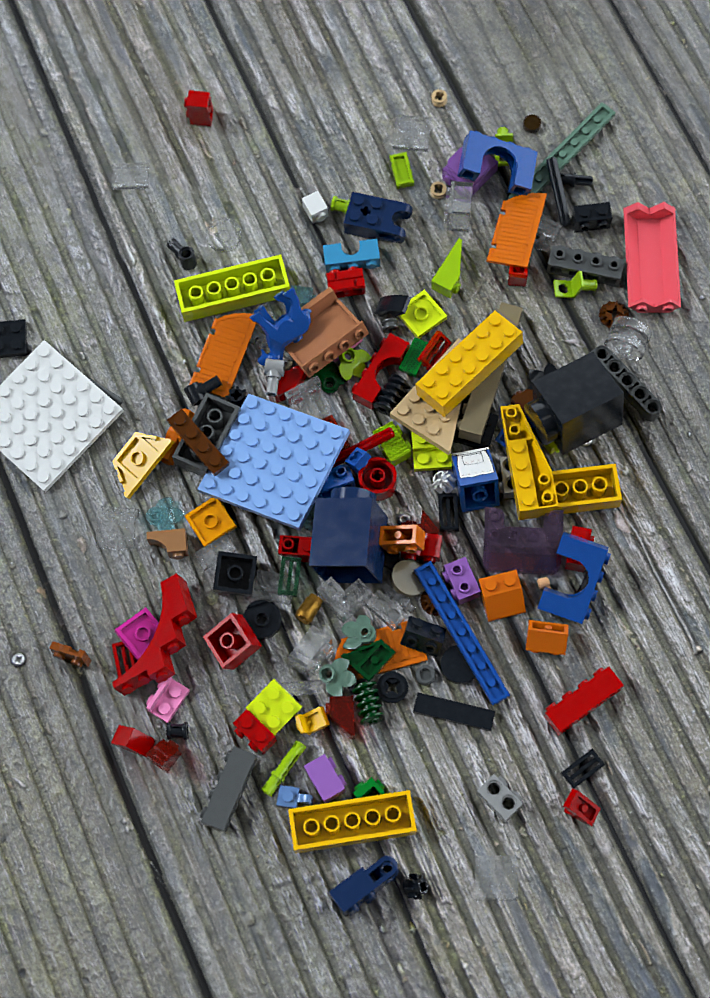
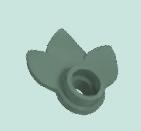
M359 615L356 622H347L341 628L343 634L348 637L343 645V648L347 650H355L363 644H371L376 639V630L371 625L370 618L366 615Z
M345 658L335 659L332 664L323 665L319 671V678L326 684L327 692L336 698H342L343 687H351L357 682L355 675L347 670L350 661ZM329 670L332 672V676L330 678L327 676V672Z

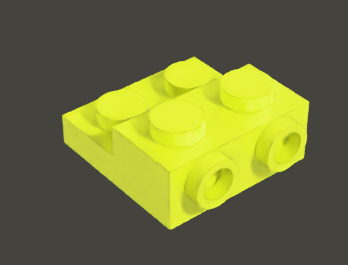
M411 431L414 472L452 469L451 453L449 455Z

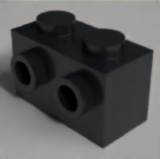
M610 202L573 206L571 217L574 233L610 229L612 223Z

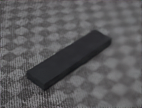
M419 692L417 693L413 713L490 732L495 716L494 710Z

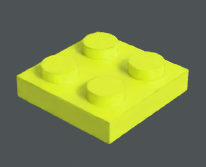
M425 289L411 298L405 314L398 316L416 338H421L447 319V315Z
M273 679L249 703L246 709L272 734L276 735L303 706L282 685Z

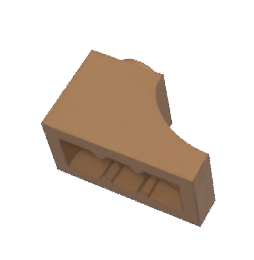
M185 528L146 532L149 545L164 548L169 558L178 560L183 559L184 556H189L188 538Z

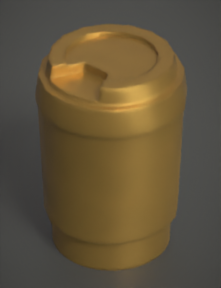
M310 593L296 611L295 617L306 625L310 624L320 610L323 600L317 595Z

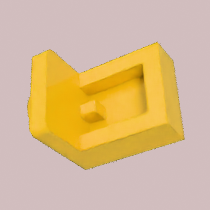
M319 706L305 714L295 715L296 727L301 734H313L330 725L323 706Z

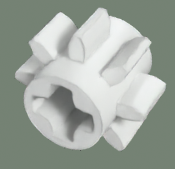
M449 470L446 473L439 471L434 475V483L432 485L439 494L443 491L450 493L456 486V478Z

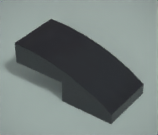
M407 295L381 297L375 314L380 317L389 313L395 317L405 314L411 297Z

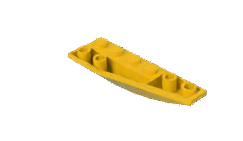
M520 404L501 406L503 432L518 519L539 518L559 508L552 470Z

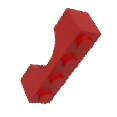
M392 333L387 338L384 337L382 339L378 353L375 352L372 355L371 364L368 368H364L359 383L356 382L351 390L353 400L373 410V403L376 402V398L380 396L381 387L376 381L379 371L389 365H400L409 349V342Z

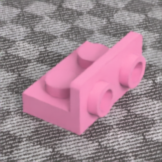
M172 677L159 683L155 695L152 694L146 702L148 712L166 723L171 721L190 692L187 687L178 683Z

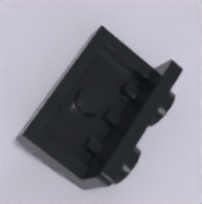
M409 616L400 644L437 657L444 642L446 628Z

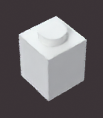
M318 191L302 198L303 208L312 224L322 222L328 217V207Z

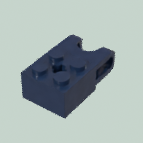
M352 192L343 222L344 234L377 239L378 241L381 239L403 243L406 238V232L402 227L395 225L394 222L398 219H409L413 208L410 204Z
M384 856L366 870L361 867L329 891L330 897L345 917L348 914L350 917L355 915L360 910L359 906L364 902L367 904L377 898L376 893L397 877V861L391 856ZM390 866L392 871L385 873L383 868Z

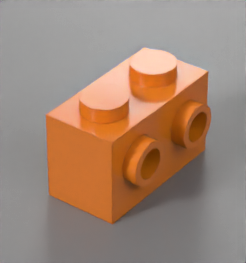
M417 524L380 526L379 545L387 553L398 554L400 551L417 553V551L424 550L425 531Z
M529 620L526 650L534 653L544 652L552 655H565L568 640L567 624Z

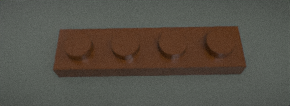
M182 408L167 419L168 424L214 477L229 466V462Z

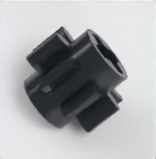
M236 386V389H229L230 394L225 396L226 401L241 408L247 397L245 396L247 392L246 389L241 390Z
M418 873L409 874V879H405L403 882V891L407 894V898H413V900L422 899V894H426L428 891V882L424 879V875H418Z

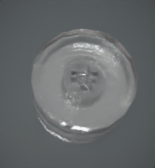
M619 316L613 320L604 345L617 357L637 361L643 358L646 345L652 336V331L646 324L637 319Z

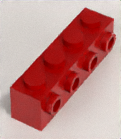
M610 667L598 669L593 674L594 677L591 680H583L577 685L578 689L573 693L571 690L561 697L562 701L558 704L553 702L545 709L547 712H545L544 718L558 736L622 690L624 684Z

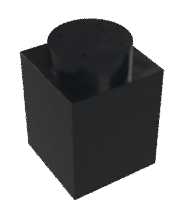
M591 352L533 381V400L524 405L527 421L537 439L545 446L554 442L562 455L622 425L624 392L595 353Z

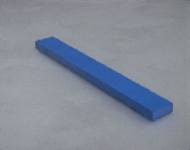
M432 561L414 569V573L491 705L494 706L509 698V692Z

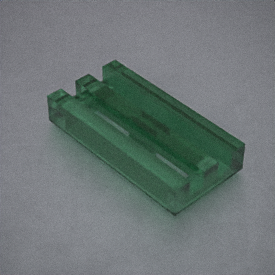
M282 556L277 592L279 596L297 597L302 558ZM286 561H289L286 590H282ZM297 562L294 589L290 591L293 564Z

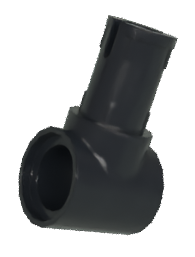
M175 238L168 241L167 248L175 254L184 270L189 271L197 266L193 248L182 246Z
M216 375L204 383L194 382L184 388V392L192 406H197L201 403L206 393L213 391L223 384Z

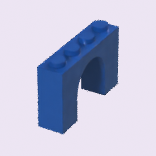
M470 130L464 138L457 176L475 181L481 172L483 157L486 155H497L503 158L511 169L508 192L516 195H527L532 189L538 152L529 147L518 146L513 142H506L497 137H490L478 131Z
M563 532L556 553L582 563L588 572V584L582 591L575 594H565L545 587L537 609L583 624L584 619L588 620L592 610L588 608L590 601H595L598 590H595L597 582L601 583L605 573L601 569L603 564H608L611 556L608 553L609 547Z

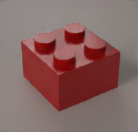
M236 613L229 614L203 636L222 669L234 670L262 647V644L244 616Z

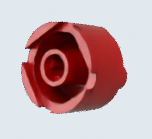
M370 458L367 465L358 472L359 488L375 493L377 496L376 501L392 497L397 486L395 467L385 458Z

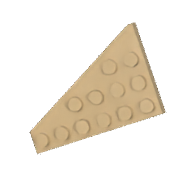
M458 338L454 342V344L443 354V356L431 367V369L438 362H440L452 349H454L462 340ZM415 385L390 412V417L449 455L455 437L462 401L449 414L443 417L417 395Z

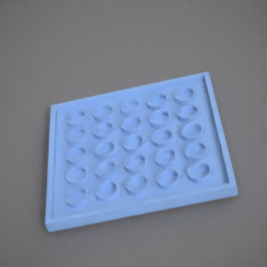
M248 393L235 422L219 450L229 462V466L215 477L208 470L197 490L199 493L300 531L350 431L347 428Z

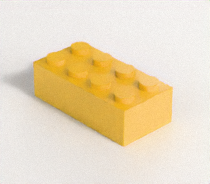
M616 464L552 471L559 508L543 516L620 507L622 496Z

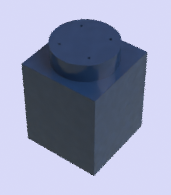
M339 487L331 490L330 498H316L309 566L325 583L382 584L385 549L379 545L380 526H387L388 517L376 503L377 496L372 491L358 487Z

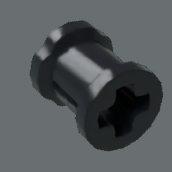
M167 722V740H171V738H184V740H188V722L183 724Z

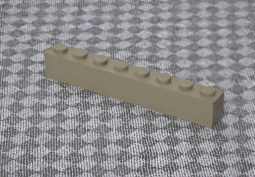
M501 302L500 308H496L495 311L518 328L523 308ZM508 358L467 396L469 401L463 405V419L458 420L456 430H459L458 438L481 443Z

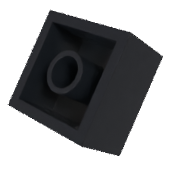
M218 551L213 592L252 597L257 556Z

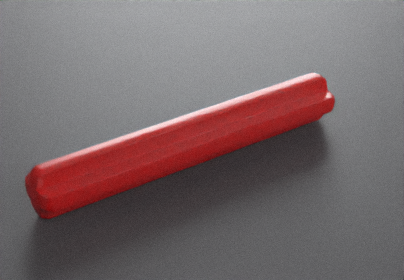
M388 427L341 451L333 468L344 463L356 447L368 451L394 438L393 429Z

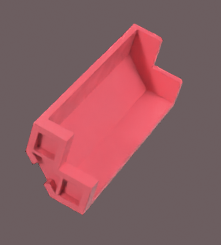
M639 202L623 208L628 307L638 313L673 312L681 307L675 208L665 202L651 208Z

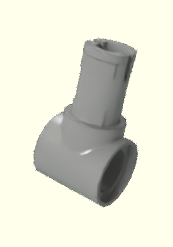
M266 358L264 375L268 379L266 395L277 396L279 380H281V377H284L285 360Z

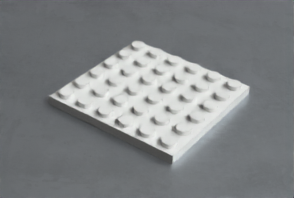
M44 340L0 385V452L46 493L124 410Z

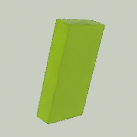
M407 152L389 155L397 189L414 186Z

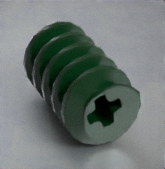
M375 681L359 683L354 686L352 691L356 695L354 698L355 702L359 703L356 708L360 710L358 716L363 718L360 721V724L363 726L383 721L379 717L384 715V712L377 711V709L382 707V704L375 703L380 697L373 695L378 692V689L371 688L376 684Z

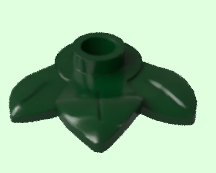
M334 361L312 375L314 381L320 384L321 390L327 394L335 393L340 385L347 382L340 375ZM330 383L333 387L329 388L326 385Z

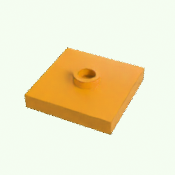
M213 497L185 515L186 520L205 548L237 528L222 502Z

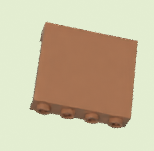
M329 287L301 307L302 310L310 309L312 311L310 313L311 323L309 329L302 335L303 338L297 343L291 342L284 350L310 378L367 336L369 332L362 320L359 321L337 298L333 289Z

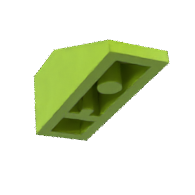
M460 238L431 280V289L448 298H451L453 294H457L461 287L459 282L462 239Z

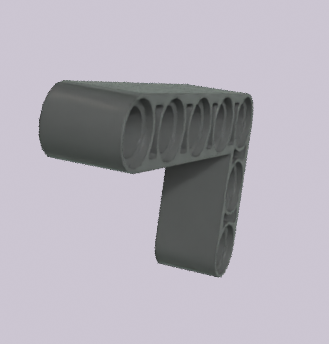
M600 345L593 349L591 352L595 353L624 392V398L647 421L657 420L662 408L660 401L607 346ZM598 355H603L605 358L600 359ZM610 368H616L618 371L612 372ZM628 381L631 385H624L622 382ZM635 395H642L643 398L638 399ZM648 408H654L656 412H650Z

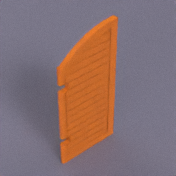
M528 193L527 195H518L503 201L501 211L505 212V215L499 214L491 242L492 245L496 246V249L490 248L486 262L528 268L547 193Z
M234 313L214 319L211 329L216 331L214 335L208 334L196 367L201 368L200 372L194 371L189 385L194 382L204 383L217 375L223 385L209 393L223 398L229 396V389L232 390L257 323L249 318L253 314Z
M407 621L400 623V629H395L394 624L375 629V641L381 639L396 652L378 674L428 661L426 653L400 644ZM348 637L341 639L335 659L341 658L343 653L347 654L354 651L343 648ZM349 665L347 670L351 671L355 675L356 680L363 679V677Z

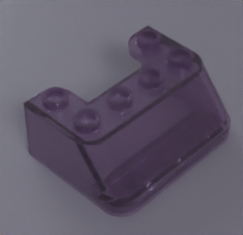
M485 507L482 561L484 569L492 573H505L517 570L518 574H556L561 566L562 555L556 552L563 535L564 510H553L546 513L543 519V528L504 526L503 511L496 507Z

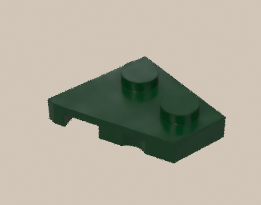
M380 639L347 654L343 653L341 658L349 660V665L365 680L371 681L396 652Z

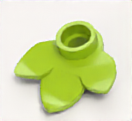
M349 348L338 356L341 362L339 373L346 381H349L352 375L362 378L361 374L366 367L365 363L371 359L370 354L362 349L354 350ZM345 354L350 356L349 360L345 358Z

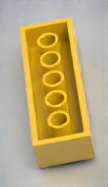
M492 312L415 384L417 395L445 417L523 344V332L498 312Z
M410 790L288 809L295 854L417 835Z

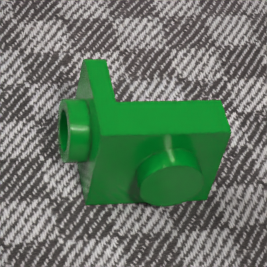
M371 777L365 783L361 781L355 786L353 796L355 799L366 797L373 790L379 795L385 794L383 791L385 787L378 779L375 781Z

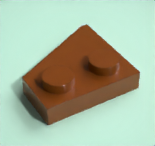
M52 641L49 649L54 653V657L60 660L69 659L71 664L80 668L82 665L89 667L91 659L84 650L79 649V651H76L71 646Z

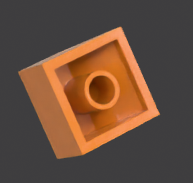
M517 570L478 579L481 599L488 622L526 613L522 586Z

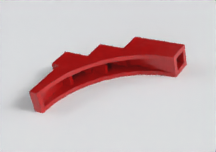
M177 573L160 582L162 611L158 627L149 646L139 660L125 674L112 682L113 688L124 696L152 680L161 683L175 675L170 655L186 646L181 627L197 618L187 581Z

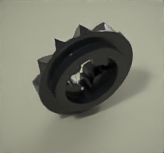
M387 672L377 682V693L387 703H397L403 700L408 693V682L398 672ZM388 683L391 685L397 684V693L394 691L388 692Z

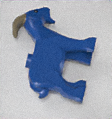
M293 287L286 292L282 290L274 296L275 300L283 302L286 308V314L279 317L276 321L271 318L263 305L255 309V314L249 317L253 322L258 323L265 332L270 350L269 353H266L261 349V356L257 359L260 365L265 366L266 358L283 360L285 347L291 342L297 343L303 338L302 335L309 329L311 323L310 313L312 311L310 309H301L299 298ZM288 360L285 362V371L292 367V361Z

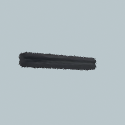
M551 157L546 162L559 221L562 227H567L571 225L558 162L555 157Z

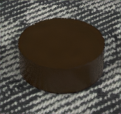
M534 114L527 115L523 121L524 130L529 133L539 131L541 119Z

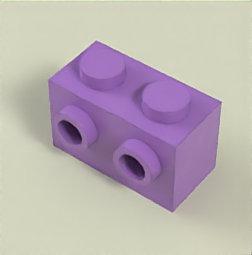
M466 557L444 565L442 577L445 583H449L451 587L449 592L458 605L480 597L481 590Z
M325 754L306 764L304 769L323 802L328 803L346 792L344 786L347 783L341 774L339 776L336 774L334 769L337 767L331 757L327 759Z

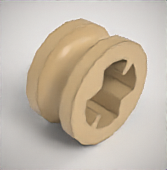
M438 89L432 93L431 101L434 106L443 107L446 105L447 93L444 90ZM440 96V98L442 97V100H436V97Z
M440 181L434 182L430 187L431 196L434 199L444 198L446 195V185ZM435 188H441V193H435Z

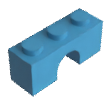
M378 240L359 241L360 249L354 255L345 254L342 251L341 243L323 245L326 273L334 269L343 271L350 267L362 269L380 267Z

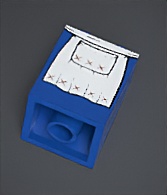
M489 447L451 454L452 468L456 478L455 482L462 512L500 506L498 477Z

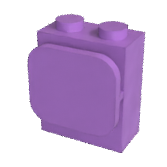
M461 147L443 168L442 178L447 185H452L456 188L460 195H465L470 199L497 172L498 161L492 156L486 155L483 157L481 172L475 181L458 177L463 148Z

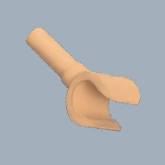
M547 577L537 580L539 589L551 588Z

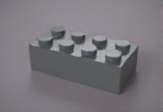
M206 393L192 421L219 451L241 409L235 404ZM181 439L172 456L174 464L204 477L208 472L207 467Z

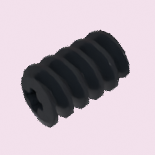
M395 373L391 374L392 377L388 379V383L384 385L380 396L373 403V407L385 415H388L393 410L392 407L397 406L398 403L396 401L403 399L400 394L406 396L407 392L404 388L408 390L411 388L403 377Z

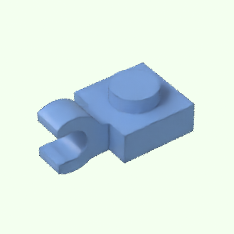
M279 786L276 804L278 807L293 809L298 807V803L312 805V795L300 794V788Z

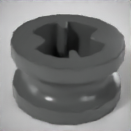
M396 318L383 320V332L388 334L397 332L399 330L398 320Z

